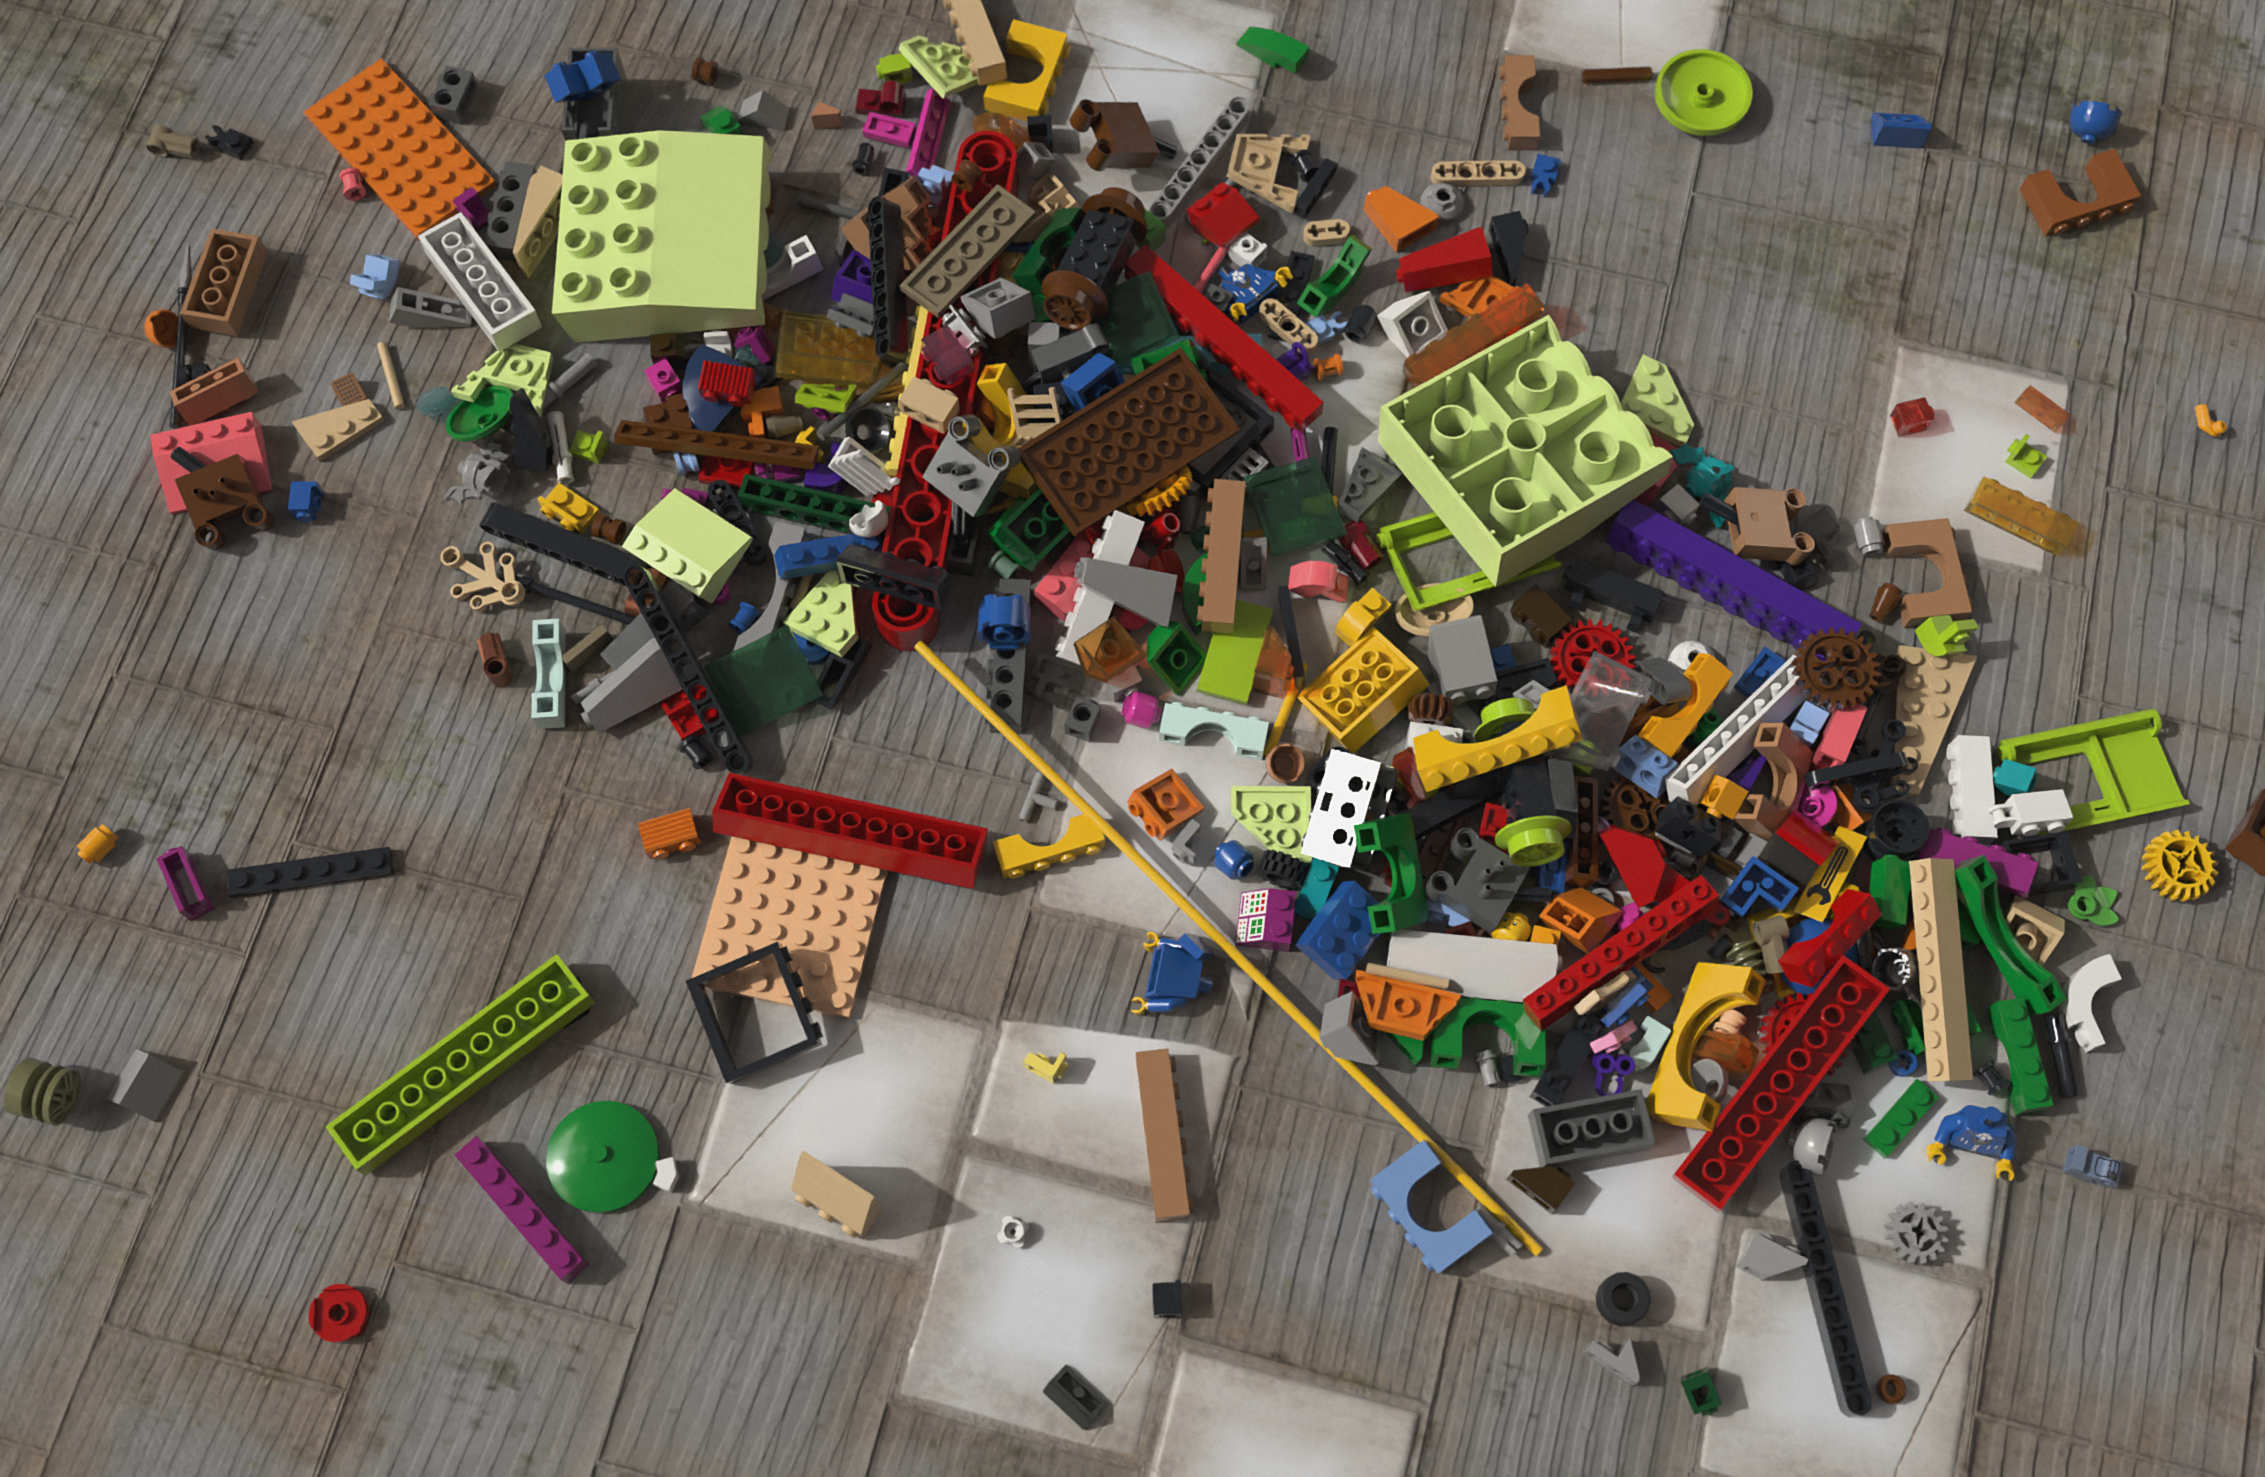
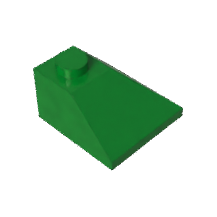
M1169 620L1168 627L1157 625L1148 636L1146 661L1173 693L1179 696L1204 665L1207 654L1180 622Z

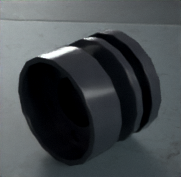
M1892 800L1880 805L1864 829L1863 835L1867 836L1863 844L1865 852L1873 861L1879 860L1885 855H1896L1900 857V860L1912 861L1928 839L1930 831L1928 818L1922 809L1908 801Z

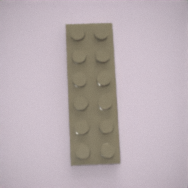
M997 184L900 285L901 291L937 318H940L949 306L965 292L1036 217V211Z

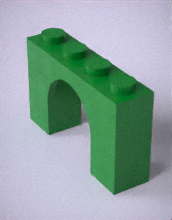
M1411 813L1385 816L1353 825L1358 852L1383 851L1389 860L1392 870V888L1388 898L1383 902L1368 906L1372 934L1396 932L1430 920Z
M1885 855L1883 858L1872 862L1869 894L1872 895L1882 913L1873 926L1888 930L1906 925L1908 895L1911 890L1909 862L1900 860L1899 856ZM1957 896L1961 949L1964 950L1978 945L1980 934Z
M1478 997L1460 998L1459 1004L1431 1032L1430 1067L1458 1070L1462 1058V1033L1468 1027L1480 1023L1495 1025L1505 1031L1510 1037L1513 1044V1075L1541 1078L1546 1065L1545 1029L1543 1031L1538 1029L1524 1011V1005L1520 1003H1510L1507 1000L1489 1001Z

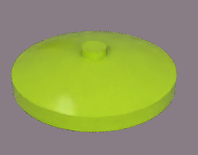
M1708 49L1688 50L1672 57L1662 67L1655 85V100L1662 115L1678 129L1700 136L1718 135L1736 127L1746 116L1753 93L1749 76L1738 62L1723 53Z

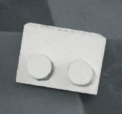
M851 437L844 438L828 466L867 497L871 493L877 494L878 490L880 492H884L885 489L891 490L893 485H897L900 482L899 478H891L885 474L886 465Z

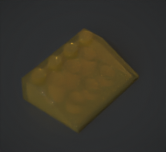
M782 310L775 377L785 380L808 381L810 383L834 384L835 386L854 384L859 389H869L876 383L879 356L875 351L874 335L870 336V338H865L857 335L856 330L850 327L848 329L837 327L834 325L833 320L826 318L827 315Z

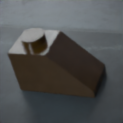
M677 333L650 334V354L653 364L667 359L673 370L686 369L694 352L701 345H705L702 342Z
M1553 1166L1513 1170L1506 1179L1550 1214L1556 1211L1576 1184L1571 1180L1572 1176L1560 1167L1556 1169Z

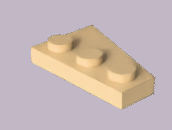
M367 399L291 422L321 462L385 421L372 402Z

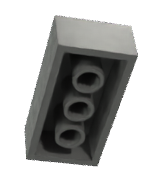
M1642 1089L1532 1109L1528 1114L1540 1167H1560L1649 1150L1656 1144Z

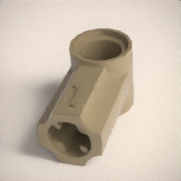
M156 124L145 147L149 152L159 157H167L168 154L193 159L199 154L200 141L195 136L176 133L167 126Z
M1780 915L1754 922L1752 927L1756 942L1761 946L1767 973L1784 972L1778 960L1788 950L1786 939L1789 937V928L1786 920Z

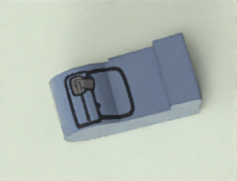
M2078 1144L2067 1149L2062 1173L2093 1184L2096 1183L2110 1188L2118 1187L2123 1167L2122 1163L2088 1151L2089 1148Z

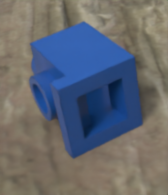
M317 481L291 482L288 510L300 522L309 523L312 520H317V511L321 510L320 497H324L325 492Z

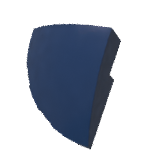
M701 345L691 356L686 366L685 377L682 382V395L689 409V418L698 430L716 432L737 414L742 407L733 406L725 400H718L716 403L708 402L703 397H700L698 386L703 362L707 360L728 365L732 364L734 366H745L718 350ZM757 375L754 391L759 390L762 380Z

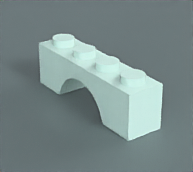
M559 619L533 620L532 645L536 657L537 683L535 692L532 693L531 718L538 729L565 727V663L561 657L566 653V630Z
M1179 702L1165 703L1159 731V741L1185 746L1189 739L1197 733L1215 731L1223 734L1232 742L1237 756L1262 760L1269 722H1265L1262 718L1255 716L1249 718L1238 717L1233 712L1216 713L1206 707L1189 708Z

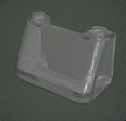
M1594 651L1570 695L1576 710L1583 740L1545 752L1544 754L1552 758L1605 771L1609 767L1615 769L1622 755L1618 753L1619 745L1640 703L1646 705L1652 693L1648 688L1653 679Z

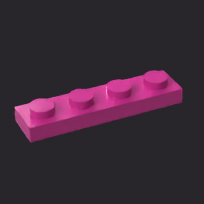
M934 88L926 93L906 172L912 176L917 175L918 177L922 167L930 170L932 165L935 164L951 100L948 98L943 99Z

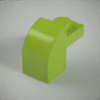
M1950 615L1929 617L1915 629L1921 645L1929 654L1945 656L1966 652L1967 649L1964 643L1971 638L1970 635L1979 627L1975 619L1953 622Z

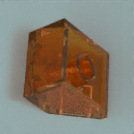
M1270 625L1267 626L1255 667L1252 691L1282 699L1284 690H1290L1295 667L1290 666L1292 656L1274 627Z

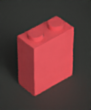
M1856 702V706L1853 709H1850L1847 704L1843 711H1840L1837 705L1833 708L1826 719L1813 750L1814 753L1809 770L1815 771L1845 763L1867 707Z

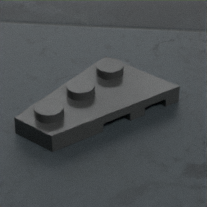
M1362 447L1338 503L1337 510L1358 523L1401 480L1403 472Z

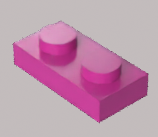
M869 112L862 133L863 137L909 148L916 125L914 122Z

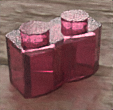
M948 325L921 339L923 346L920 349L921 354L927 362L931 361L934 364V373L940 381L944 379L948 385H951L975 371L972 359Z

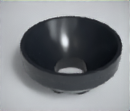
M865 407L856 410L849 417L845 426L846 437H851L870 453H876L882 450L889 442L891 429L887 418L882 412L875 408ZM860 425L865 426L869 431L866 440L859 438L857 435V428Z

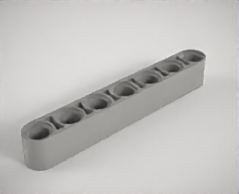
M1234 97L1228 102L1151 204L1149 212L1155 217L1164 216L1157 218L1166 225V231L1171 227L1233 144L1237 134H1240L1247 125L1250 108L1247 99Z

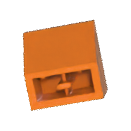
M1580 887L1555 895L1539 917L1549 929L1561 931V938L1588 954L1600 944L1622 916L1623 912Z

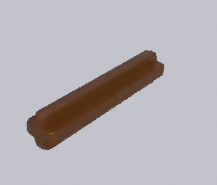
M1645 66L1582 70L1581 80L1584 84L1650 81L1652 78V68Z

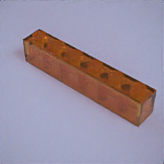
M1528 283L1522 287L1516 286L1502 300L1499 301L1497 299L1487 306V310L1480 314L1475 313L1466 320V323L1459 328L1458 326L1451 328L1444 338L1439 341H1431L1421 353H1413L1407 357L1403 364V374L1413 388L1525 328L1543 316L1545 306Z

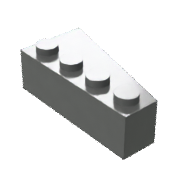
M674 580L662 591L684 634L711 613L691 591ZM656 598L647 606L648 608L655 605ZM642 613L600 654L615 671L649 640L655 638ZM666 617L658 622L660 631L666 630L669 626V621Z

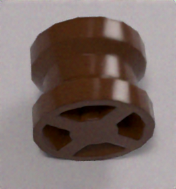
M697 57L692 67V80L697 82L702 80L708 85H713L718 75V63L716 61L706 62L703 58Z
M963 160L959 165V171H955L951 177L960 189L970 192L975 187L974 182L980 180L983 176V172L972 161Z

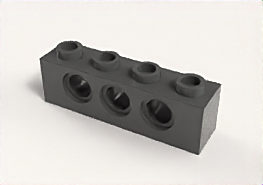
M506 161L504 170H501L499 173V189L494 193V208L488 215V230L482 238V241L496 259L517 261L513 254V249L530 178L534 173H537L534 165Z

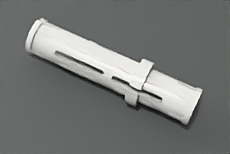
M554 411L547 415L554 452L552 462L556 465L558 482L562 485H567L574 482L571 467L573 458L568 449L563 413Z

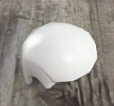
M877 500L873 508L864 505L862 512L855 514L850 519L849 526L851 531L863 538L875 537L883 532L888 524V513L884 503Z

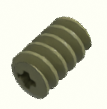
M1755 939L1739 942L1726 950L1730 951L1726 955L1727 960L1734 961L1731 964L1732 966L1751 967L1763 978L1769 974L1766 969H1760V966L1765 963L1764 959L1756 960V956L1762 952L1761 949L1752 950L1751 948L1757 943ZM1774 979L1766 980L1760 997L1774 991L1769 990V986L1775 982Z

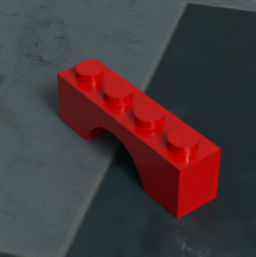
M1846 889L1830 906L1835 914L1830 927L1813 939L1795 942L1780 957L1778 963L1789 981L1813 987L1875 923L1882 913L1871 894Z

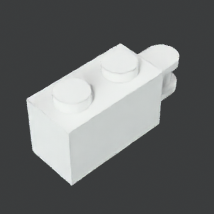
M2063 789L2012 794L2005 804L1994 805L1988 809L1990 815L1994 816V827H2009L2012 835L2023 834L2024 836H2032L2038 832L2046 831L2051 834L2063 831L2066 825L2073 819Z

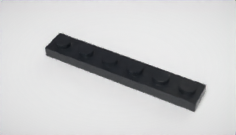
M390 847L228 869V895L231 898L390 876L393 875L392 849Z

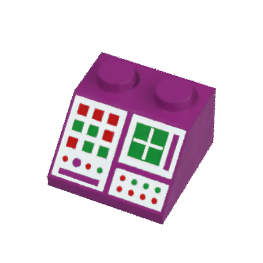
M1268 888L1242 892L1235 946L1289 952L1296 891Z

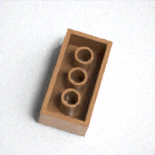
M211 228L180 312L190 328L232 336L239 335L268 254L259 236Z

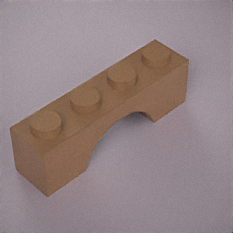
M1505 55L1504 64L1499 66V80H1503V85L1500 88V99L1504 100L1505 104L1502 106L1501 116L1502 120H1506V126L1503 127V141H1507L1508 150H1537L1539 143V116L1525 110L1518 99L1522 93L1531 90L1536 76L1534 55Z

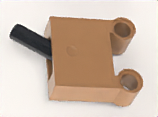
M1734 487L1724 502L1709 493H1705L1700 501L1702 507L1728 521L1733 554L1740 558L1786 561L1792 565H1799L1815 547L1813 538L1807 533L1799 532L1791 538L1788 521L1792 520L1806 503V497L1799 489L1790 488L1783 491Z

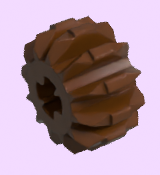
M1434 692L1415 694L1414 697L1410 698V703L1408 704V718L1410 722L1447 726L1451 723V718L1453 717V703L1450 698L1444 697L1442 694H1435Z

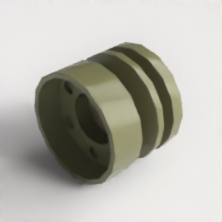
M30 1057L23 1059L11 1073L6 1085L4 1107L7 1113L27 1119L34 1117L36 1121L45 1122L53 1126L63 1124L70 1117L79 1099L81 1090L79 1071L69 1067L65 1068L61 1065L52 1066V1064Z

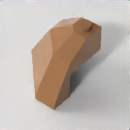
M914 175L881 197L899 204L901 208L904 269L912 271L934 251V249L930 248L929 237L933 236L932 219L928 217L927 206L930 205V195L917 175ZM867 207L846 223L841 230L853 248L870 259Z

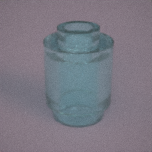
M444 384L441 387L437 385L417 396L419 402L415 403L422 417L428 415L431 419L449 409L450 405L455 401Z

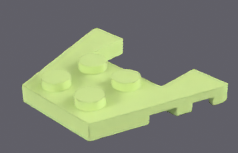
M514 343L500 352L497 350L485 360L486 365L478 372L472 371L467 376L468 380L461 386L456 385L451 392L455 398L474 403L485 384L505 386L514 391L523 388L541 418L554 360L550 352Z

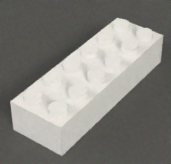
M461 212L418 236L426 255L499 352L542 328L533 306Z

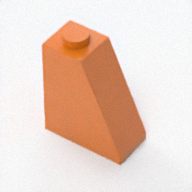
M1386 185L1378 190L1370 191L1365 197L1364 212L1395 252L1402 250L1437 228L1439 216L1435 212Z

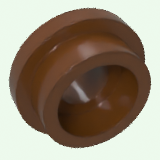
M1887 1374L1878 1380L1876 1391L1879 1398L1885 1403L1896 1404L1904 1399L1906 1386L1900 1377L1894 1374ZM1888 1384H1891L1895 1389L1893 1395L1886 1391Z

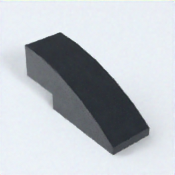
M858 637V640L843 657L831 652L808 699L833 710L859 671L872 644Z

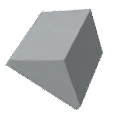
M136 1049L106 1099L156 1122L185 1072Z

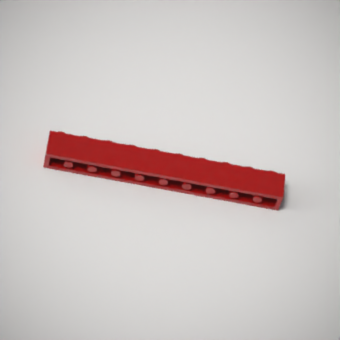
M1146 244L1128 259L1124 267L1126 281L1132 286H1137L1148 301L1155 302L1165 316H1170L1174 319L1183 332H1188L1192 335L1195 342L1201 348H1206L1210 351L1213 358L1219 364H1224L1229 368L1231 374L1237 380L1241 379L1247 384L1252 394L1255 396L1259 395L1265 400L1270 410L1273 412L1277 411L1284 417L1288 426L1296 428L1302 433L1322 415L1324 402Z

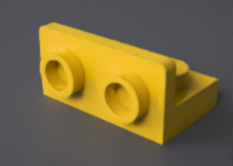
M560 483L556 485L546 498L539 496L537 499L541 507L540 512L551 520L553 518L559 520L560 525L565 530L575 531L581 536L600 513L599 508Z

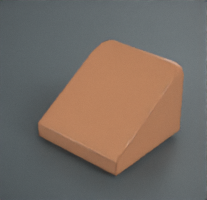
M822 102L817 104L811 114L813 128L815 129L836 128L843 125L840 110Z

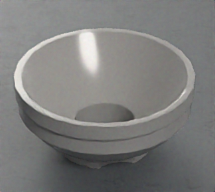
M1435 183L1424 190L1421 195L1420 205L1439 216L1437 224L1445 225L1456 221L1461 216L1464 208V199L1460 190L1448 183ZM1439 192H1446L1450 195V199L1448 201H1440L1436 195Z
M1711 1059L1700 1060L1691 1066L1692 1081L1696 1090L1707 1094L1717 1103H1720L1726 1096L1728 1089L1726 1070L1719 1063ZM1718 1082L1719 1089L1717 1093L1710 1096L1711 1086Z

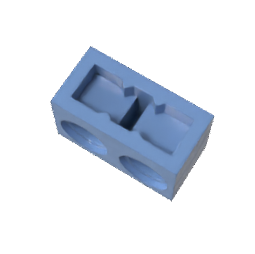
M1634 735L1619 748L1614 770L1655 798H1658L1667 790L1665 778L1677 768L1678 763L1637 735Z

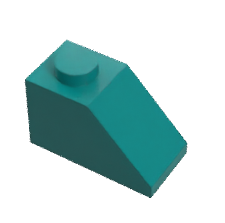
M1315 857L1313 858L1295 905L1294 915L1310 921L1314 919L1328 899L1339 866Z

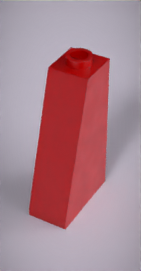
M1478 227L1399 258L1400 268L1396 269L1398 284H1403L1406 293L1491 277L1492 259L1483 229Z

